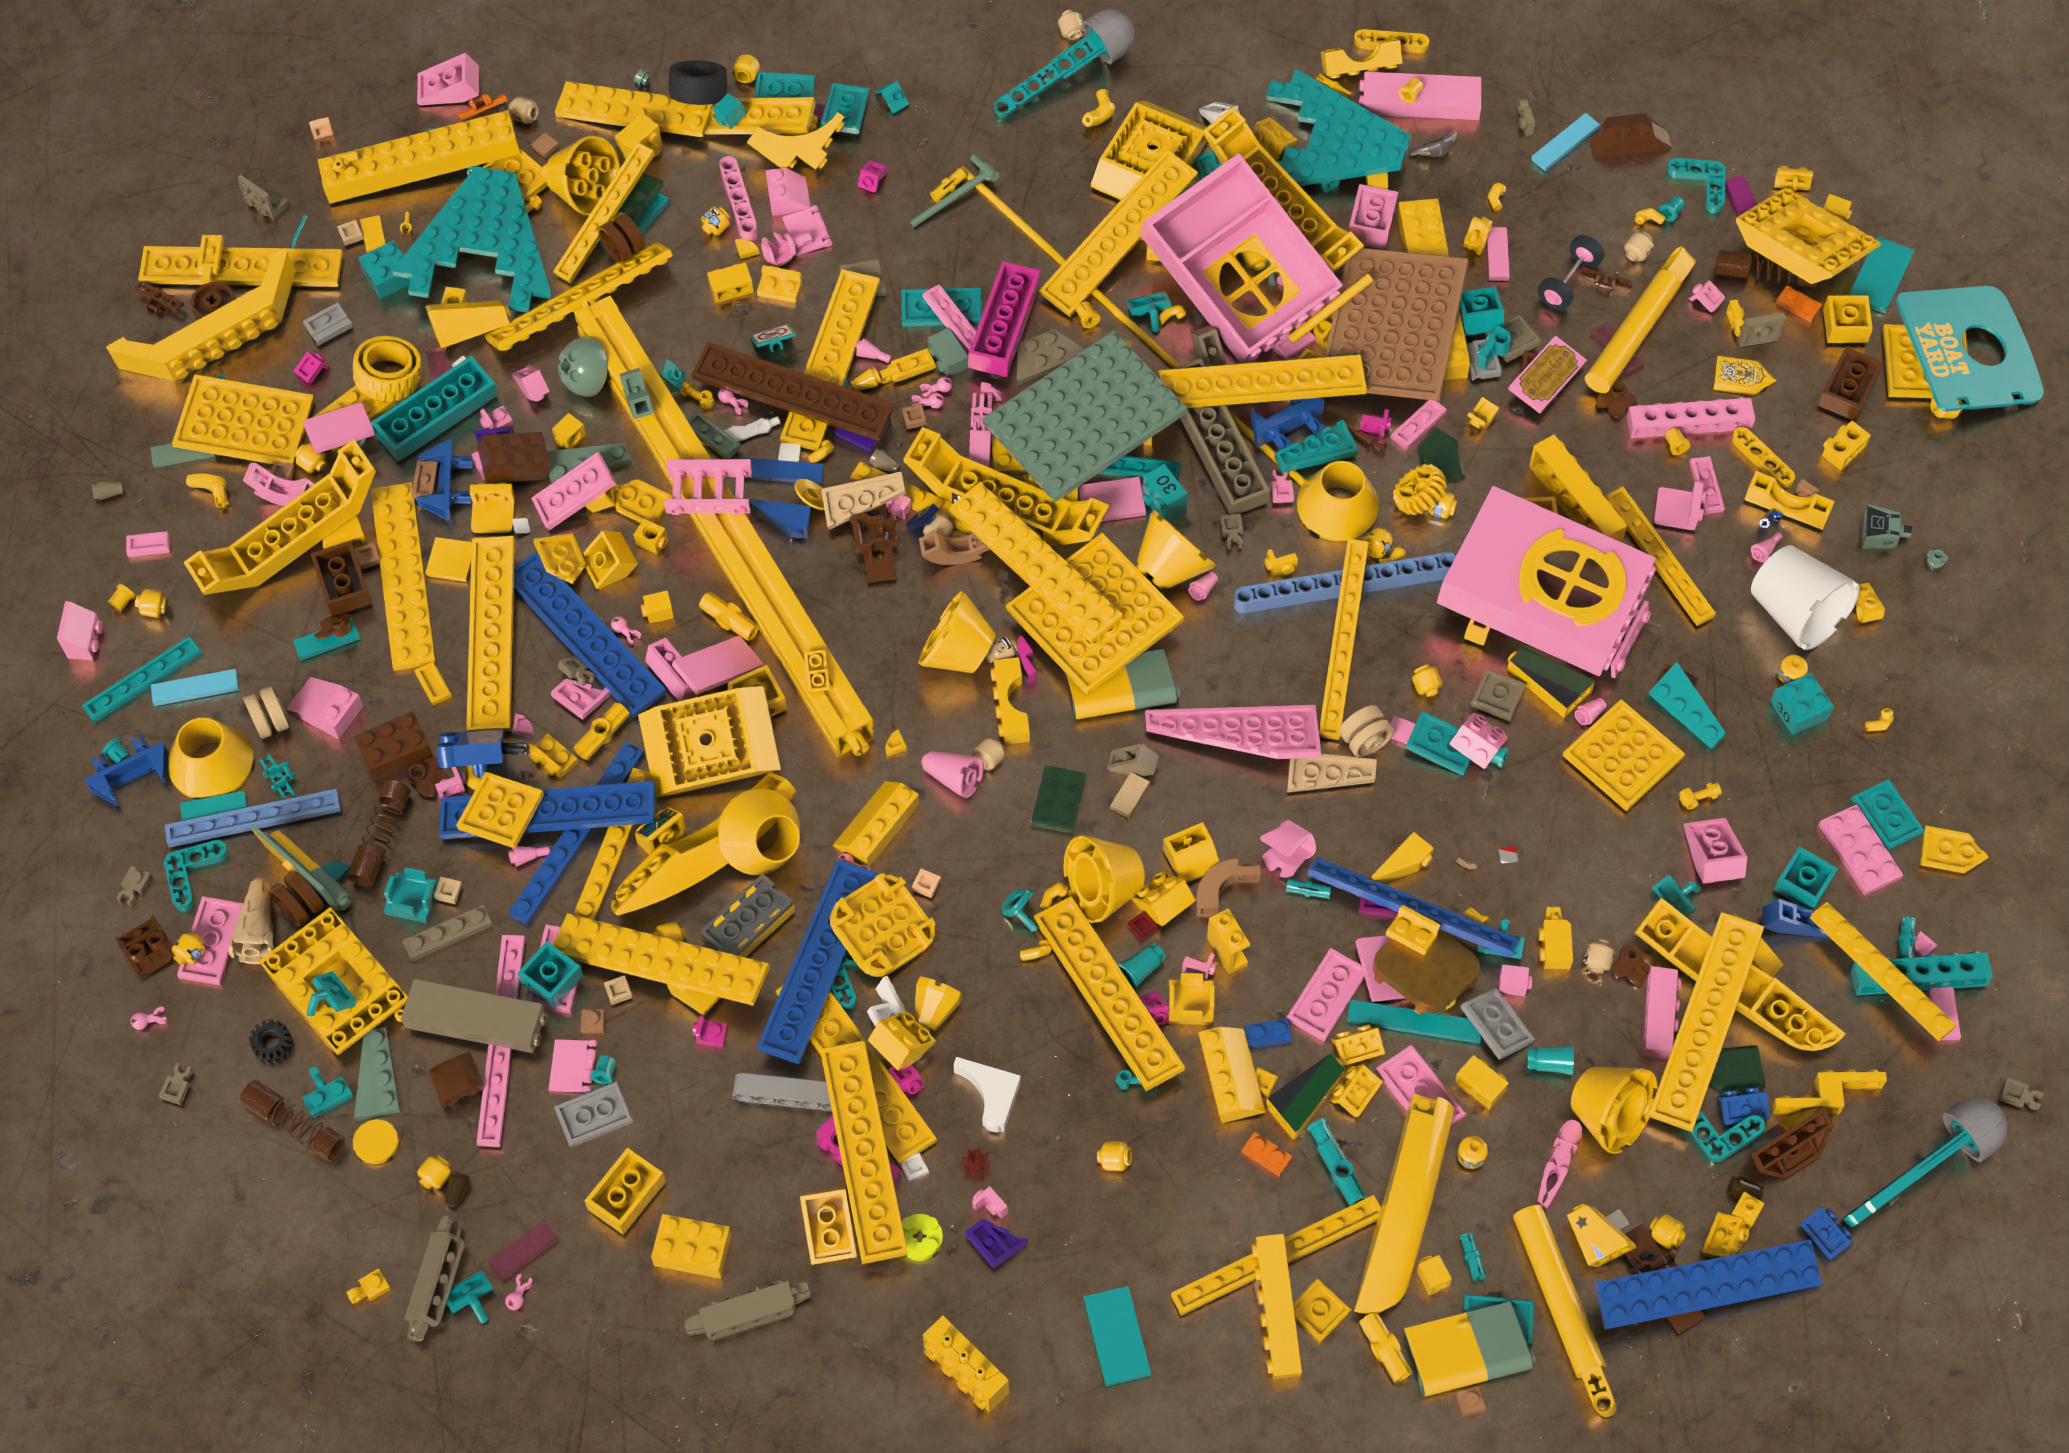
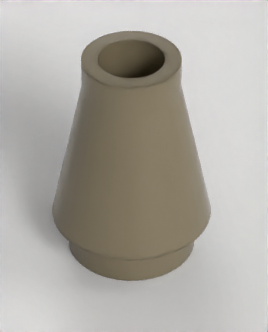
M876 449L869 461L874 468L891 473H897L901 466L899 462L883 449Z
M96 480L97 483H91L93 498L99 499V501L123 494L121 482Z

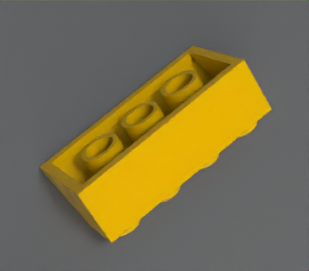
M885 781L839 836L833 846L843 853L851 854L859 864H866L870 867L920 806L919 794L903 783Z
M1217 1027L1198 1032L1221 1122L1226 1123L1265 1113L1244 1029Z

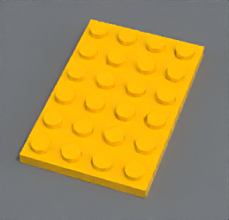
M194 375L172 444L176 448L269 464L279 461L295 465V453L301 446L305 433L302 421L309 419L315 398L311 394Z

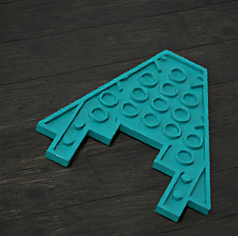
M1299 70L1294 71L1290 83L1271 80L1266 99L1268 101L1301 106L1298 121L1314 124L1306 149L1286 147L1282 161H1276L1299 186L1324 183L1327 180L1336 181L1401 170L1411 142V134Z
M475 167L393 269V276L411 278L408 295L429 298L435 265L456 268L459 252L498 257L495 274L514 276L508 305L509 310L529 313L532 296L551 299V290L515 172Z

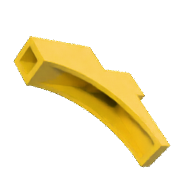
M837 113L832 120L820 129L800 136L776 135L758 126L747 141V144L779 168L791 170L797 162L794 159L797 156L814 170L817 167L821 169L828 160L825 158L827 153L821 148L823 146L827 148L833 140L830 136L834 130L839 132L842 128L844 116Z

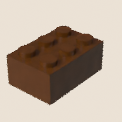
M1845 347L1821 395L1818 406L1856 421L1880 374L1884 362Z
M542 432L483 435L477 447L486 483L545 480L551 469Z
M351 541L311 553L332 616L372 604Z
M414 711L354 736L373 782L424 761L426 758L433 757L429 743Z

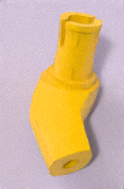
M1101 89L1096 92L1099 107L1084 115L1082 122L1085 126H1098L1114 115L1115 105L1110 102L1108 90Z
M207 473L187 475L186 484L189 487L205 488L213 493L216 507L222 508L229 505L225 490L227 482L224 478Z

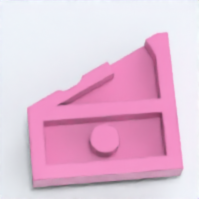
M565 679L551 691V696L582 720L611 695L607 688H604L603 691L592 688V685L587 683L581 686L576 681Z

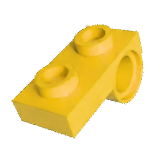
M1870 583L1858 584L1860 591L1855 605L1859 622L1865 623L1883 619L1885 608Z

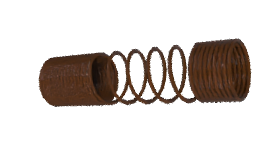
M1719 250L1715 274L1718 276L1724 275L1726 277L1732 276L1734 278L1748 279L1754 258L1757 257L1758 281L1766 257L1763 258L1759 269L1757 254L1752 258L1751 253ZM1767 258V282H1769L1772 268L1775 262L1772 263L1770 268L1769 259ZM1778 265V283L1783 271V267L1780 271V265ZM1790 271L1788 272V285L1793 274ZM1797 277L1798 286L1802 285V287L1808 286L1810 288L1817 286L1818 282L1810 284L1804 279Z
M387 780L383 785L378 797L380 804L374 807L376 814L370 817L372 824L366 827L368 834L362 837L364 844L358 846L347 873L348 879L355 884L364 887L373 886L384 860L386 850L378 845L366 843L364 837L371 836L379 842L390 843V840L384 836L371 834L368 828L375 826L385 833H394V830L388 826L374 824L372 818L379 816L386 822L392 824L399 823L394 817L378 814L376 808L382 806L392 813L402 814L403 812L400 809L405 808L411 793L410 788L402 782ZM387 807L397 809L400 812H395ZM382 816L391 818V819L395 820L396 822L389 821V820L383 818ZM378 826L385 827V828L391 830L392 832L383 830V829H381V828L378 827ZM374 836H377V837H381V838H383V839H386L388 842L382 841V840H380V839H378V838H376V837H374Z
M258 1080L251 1081L243 1089L239 1099L242 1106L265 1119V1121H272L273 1126L281 1125L282 1132L290 1131L291 1138L299 1137L301 1144L308 1143L309 1149L325 1160H334L344 1148L345 1137L330 1127L322 1130L323 1122L317 1124L313 1129L309 1141L302 1142L301 1136L311 1127L314 1121L313 1116L306 1120L300 1134L293 1136L292 1129L303 1119L304 1110L295 1116L290 1129L284 1130L282 1124L295 1111V1104L286 1110L280 1124H274L273 1120L283 1110L286 1098ZM293 1107L290 1115L284 1120L287 1112ZM303 1112L299 1121L294 1125L297 1117ZM312 1118L309 1126L303 1131L307 1122ZM319 1125H321L319 1131H318V1132L316 1133V1135L312 1138V1136H313L315 1130L318 1128ZM312 1140H314L313 1145H312V1148H311V1147H310V1142H311Z

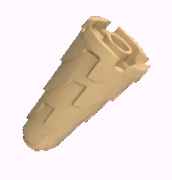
M256 878L250 883L229 943L228 952L230 956L234 958L236 954L239 956L240 962L249 964H260L259 960L274 950L273 922L271 919L272 898L268 891L271 885L263 878Z

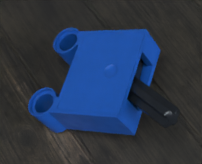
M503 729L442 733L439 735L440 744L436 745L438 767L451 768L472 765L474 775H479L480 778L488 771V764L502 763L504 754L528 755L530 746L527 743L504 741Z

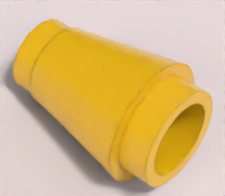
M869 368L850 382L855 391H862L877 387L882 381L876 368L871 370Z

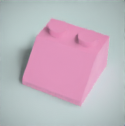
M787 168L765 170L772 216L796 213L811 208L805 176Z
M65 601L57 639L67 658L93 660L94 652L98 650L97 638L98 634L102 632V622L98 619L95 612Z

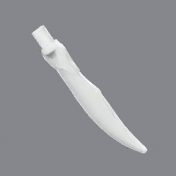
M778 416L769 420L760 418L746 426H732L723 431L736 441L741 442L752 436L768 433L771 427L780 424ZM700 440V442L702 443L703 446L708 447L705 443H703V442Z

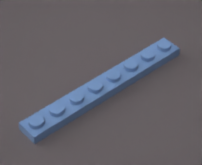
M333 789L166 824L168 847H174L252 830L250 828L252 824L260 829L340 812L338 791Z

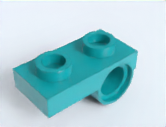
M1497 326L1493 332L1488 334L1485 345L1478 349L1476 355L1478 367L1485 370L1494 355L1504 356L1510 352L1511 335L1505 328Z

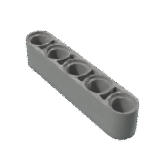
M738 1073L735 1076L732 1097L735 1100L832 1111L826 1082Z

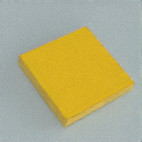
M435 537L425 572L426 576L467 582L471 570L472 542Z
M1318 1278L1293 1302L1295 1321L1319 1343L1352 1311L1346 1303Z

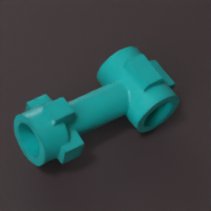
M1122 1070L1116 1075V1083L1122 1089H1127L1130 1084H1141L1136 1075H1131L1128 1070Z

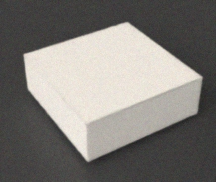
M780 443L778 460L799 462L801 445Z
M920 1152L900 1164L908 1183L929 1174V1170Z

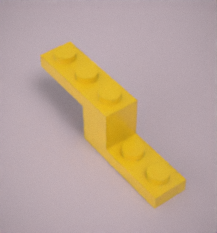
M1823 1070L1818 1072L1814 1079L1816 1098L1811 1095H1805L1800 1098H1791L1788 1095L1775 1098L1771 1106L1772 1115H1793L1821 1106L1825 1107L1828 1114H1840L1844 1108L1843 1089H1882L1887 1081L1886 1072H1879L1878 1070H1867L1865 1072H1856L1855 1070H1845L1843 1072Z

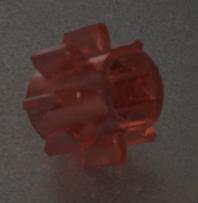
M980 1147L974 1151L968 1149V1157H962V1162L966 1163L964 1171H970L972 1177L979 1173L984 1175V1168H990V1162L985 1161L989 1157L988 1152L983 1154L980 1151ZM975 1160H979L977 1165L973 1164Z

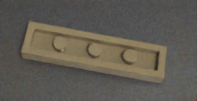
M481 905L404 939L402 942L411 962L492 927L493 924L484 905Z

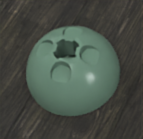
M591 336L572 340L560 353L558 373L563 384L571 392L580 396L591 397L596 395L605 383L607 376L606 354L600 342Z

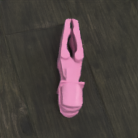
M973 392L971 408V428L973 430H970L969 459L990 468L991 432L983 424L982 418L992 412L993 394L988 393L987 408L985 407V393H980V407H976L977 393Z
M1576 1120L1565 1122L1559 1130L1553 1146L1556 1149L1543 1172L1536 1205L1544 1206L1543 1210L1545 1213L1562 1186L1568 1172L1571 1154L1575 1155L1580 1143L1582 1127ZM1556 1173L1557 1183L1548 1192L1547 1198L1543 1203L1544 1195L1547 1193V1179Z

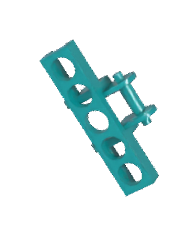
M270 754L267 755V758L260 759L259 761L265 769L263 776L270 777L274 783L271 789L273 791L278 790L284 800L287 799L285 796L287 793H291V798H295L296 795L287 782L296 776L295 772L289 770V762H283L277 766ZM271 761L272 765L267 767L265 762ZM284 770L286 772V775L283 776L281 771ZM282 777L277 783L275 782V778ZM286 786L287 789L282 791L281 788Z

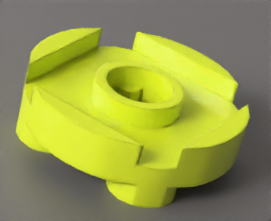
M915 1214L902 1220L908 1253L907 1257L916 1261H923L933 1257V1254L939 1251L943 1243V1233L937 1219L925 1214ZM918 1232L926 1235L922 1242H917V1238H913Z

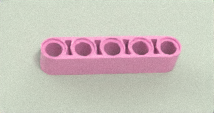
M725 156L719 162L721 178L740 239H746L754 243L758 239L757 225L736 159L731 156Z

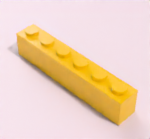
M1284 1234L1256 1237L1255 1244H1251L1253 1258H1257L1258 1267H1254L1256 1281L1260 1280L1261 1290H1257L1258 1302L1263 1304L1264 1313H1260L1261 1325L1266 1327L1267 1336H1263L1264 1348L1269 1350L1270 1359H1266L1268 1374L1272 1373L1273 1379L1300 1377L1302 1369Z

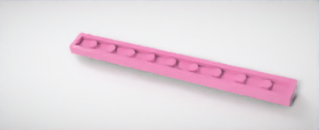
M502 935L495 995L514 999L519 997L520 980L517 973L523 964L524 936ZM494 1045L488 1046L477 1135L478 1146H501L512 1049Z

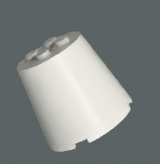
M1792 545L1779 549L1769 557L1757 572L1751 585L1752 595L1789 637L1804 650L1817 647L1837 631L1835 626L1842 618L1847 619L1860 591L1859 585L1854 580Z

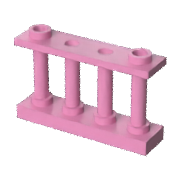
M750 459L667 460L668 477L673 478L672 499H665L666 513L673 515L681 513H734L736 515L750 513L749 499H743L744 478L752 477ZM704 477H715L714 499H702V482ZM725 477H736L735 499H723V479ZM682 478H694L693 499H681Z
M1597 595L1591 606L1598 604L1602 597ZM1644 601L1640 610L1636 609L1634 615L1636 618L1633 624L1629 625L1624 641L1620 642L1619 650L1610 664L1611 677L1616 678L1619 671H1623L1626 663L1625 659L1644 622L1647 623L1650 619L1651 611H1649L1648 601Z

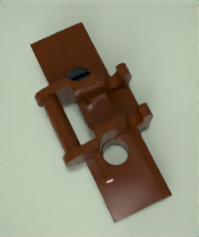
M886 503L866 513L853 515L849 518L853 526L854 553L864 554L868 583L897 579L892 549L899 546L900 540L899 535H896V515L892 514L890 515L891 518L888 519ZM861 527H868L870 543L863 544ZM877 550L884 553V556L880 559L873 557V553Z
M1643 1224L1625 1233L1636 1245L1635 1249L1625 1253V1256L1634 1267L1629 1271L1630 1275L1643 1273L1642 1271L1651 1272L1678 1266L1675 1262V1258L1678 1256L1675 1250H1671L1664 1256ZM1699 1310L1667 1318L1676 1332L1680 1334L1703 1320L1705 1316Z

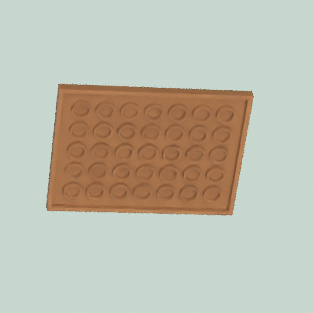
M1362 248L1346 262L1341 282L1343 286L1339 292L1342 294L1367 273L1371 276L1373 282L1335 311L1324 358L1361 355L1367 388L1366 393L1440 401L1469 260L1466 258Z

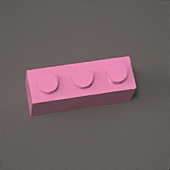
M664 638L648 645L645 662L678 701L697 698L694 691L672 666L673 661L682 656Z

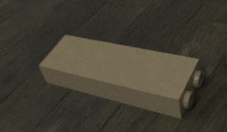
M414 979L401 1021L404 1027L408 1029L533 1053L535 1046H538L540 1043L541 1033L539 1032L541 1026H544L546 1023L547 1013L540 1003Z

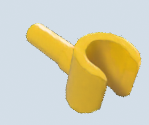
M408 211L405 212V222L400 225L402 235H404L405 229H409L410 235L413 234L410 224V212Z

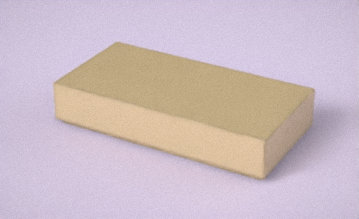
M1131 772L1111 803L1110 809L1130 818L1150 785V781Z

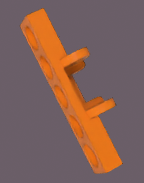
M481 94V98L477 100L470 99L469 105L471 108L459 112L457 115L460 120L466 119L506 102L507 98L502 94L490 99L487 94ZM480 102L485 103V105L481 107H476V104Z

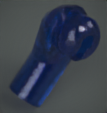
M1771 509L1761 518L1760 527L1768 528L1772 520L1780 522L1783 515L1782 512L1776 511L1777 509Z

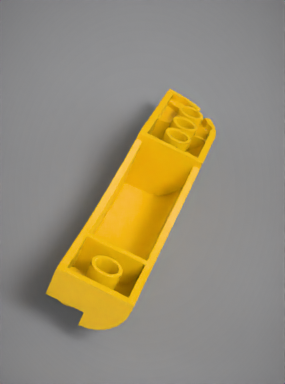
M772 772L767 773L751 789H770L782 794L789 801L796 792V789L786 778ZM720 817L668 845L661 843L618 887L615 892L616 900L611 902L612 911L618 916L664 900L693 886L728 864L718 845L719 831L717 827ZM774 817L761 825L756 841L777 822Z
M1660 898L1654 903L1645 917L1640 920L1633 933L1681 971L1697 981L1712 937L1663 898ZM1751 964L1735 1009L1736 1011L1787 1044L1802 1050H1822L1836 1044L1844 1037L1846 1033L1783 983Z
M1414 1093L1409 1101L1391 1176L1373 1232L1354 1309L1355 1312L1364 1314L1383 1312L1385 1309L1395 1306L1402 1299L1408 1288L1433 1201L1455 1111L1452 1104L1441 1097L1433 1100Z

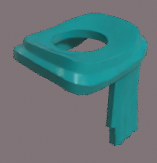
M1029 888L1015 890L1003 902L1001 906L1002 914L1007 917L1016 915L1031 932H1034L1038 927L1021 909L1035 894V891ZM1018 896H1021L1017 903L1012 905L1013 901Z

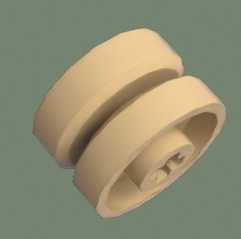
M271 685L260 689V695L264 703L259 704L256 695L253 693L242 697L261 740L272 736V730L269 726L271 721L278 732L289 728L284 716L286 713L279 698L275 696Z
M1370 705L1358 710L1343 722L1339 728V734L1346 743H1350V750L1358 758H1364L1377 752L1394 735L1395 730L1387 720H1383L1384 715L1376 705Z

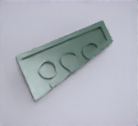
M625 443L547 451L551 464V469L548 473L551 483L597 452L602 455L610 470L632 463Z
M386 1027L371 1030L363 1036L354 1114L356 1122L400 1112Z

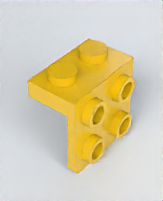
M478 483L477 485H470V495L473 501L472 532H511L513 530L512 519H514L515 505L512 484Z

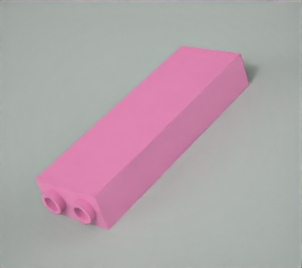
M1365 72L1364 80H1360L1359 91H1362L1363 95H1360L1359 105L1377 116L1479 120L1481 77ZM1411 78H1417L1423 83V89L1417 95L1416 101L1408 104L1399 97L1398 91Z

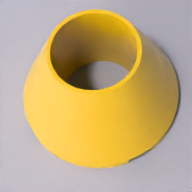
M1336 461L1311 475L1302 484L1297 497V511L1305 527L1319 534L1320 538L1344 542L1348 539L1354 540L1361 537L1376 522L1379 513V498L1375 488L1358 466L1347 461ZM1343 488L1350 491L1354 497L1339 499L1328 494L1326 490Z
M960 591L939 618L941 620L936 629L932 630L918 659L920 665L973 673L987 655L996 633L967 594Z
M209 718L190 720L181 727L168 756L169 776L179 791L194 799L233 793L246 782L251 774L254 760L253 747L248 737L233 725ZM208 743L220 744L211 755L203 758H192L193 753L199 747Z
M764 788L747 790L734 797L724 808L717 827L719 831L718 845L725 860L735 869L750 875L768 874L781 868L795 853L800 840V822L794 806L782 794ZM774 817L778 824L777 839L771 848L760 853L756 843L758 830L765 821Z
M1086 835L1075 837L1068 844L1064 857V877L1068 876L1070 884L1068 895L1069 897L1072 896L1088 922L1094 923L1105 920L1142 890L1145 879L1144 867L1140 856L1132 847Z
M1591 1067L1581 1075L1574 1087L1571 1096V1108L1604 1150L1612 1154L1622 1152L1620 1148L1626 1144L1631 1146L1649 1121V1113L1655 1099L1653 1098V1089H1657L1656 1077L1653 1072L1644 1068Z

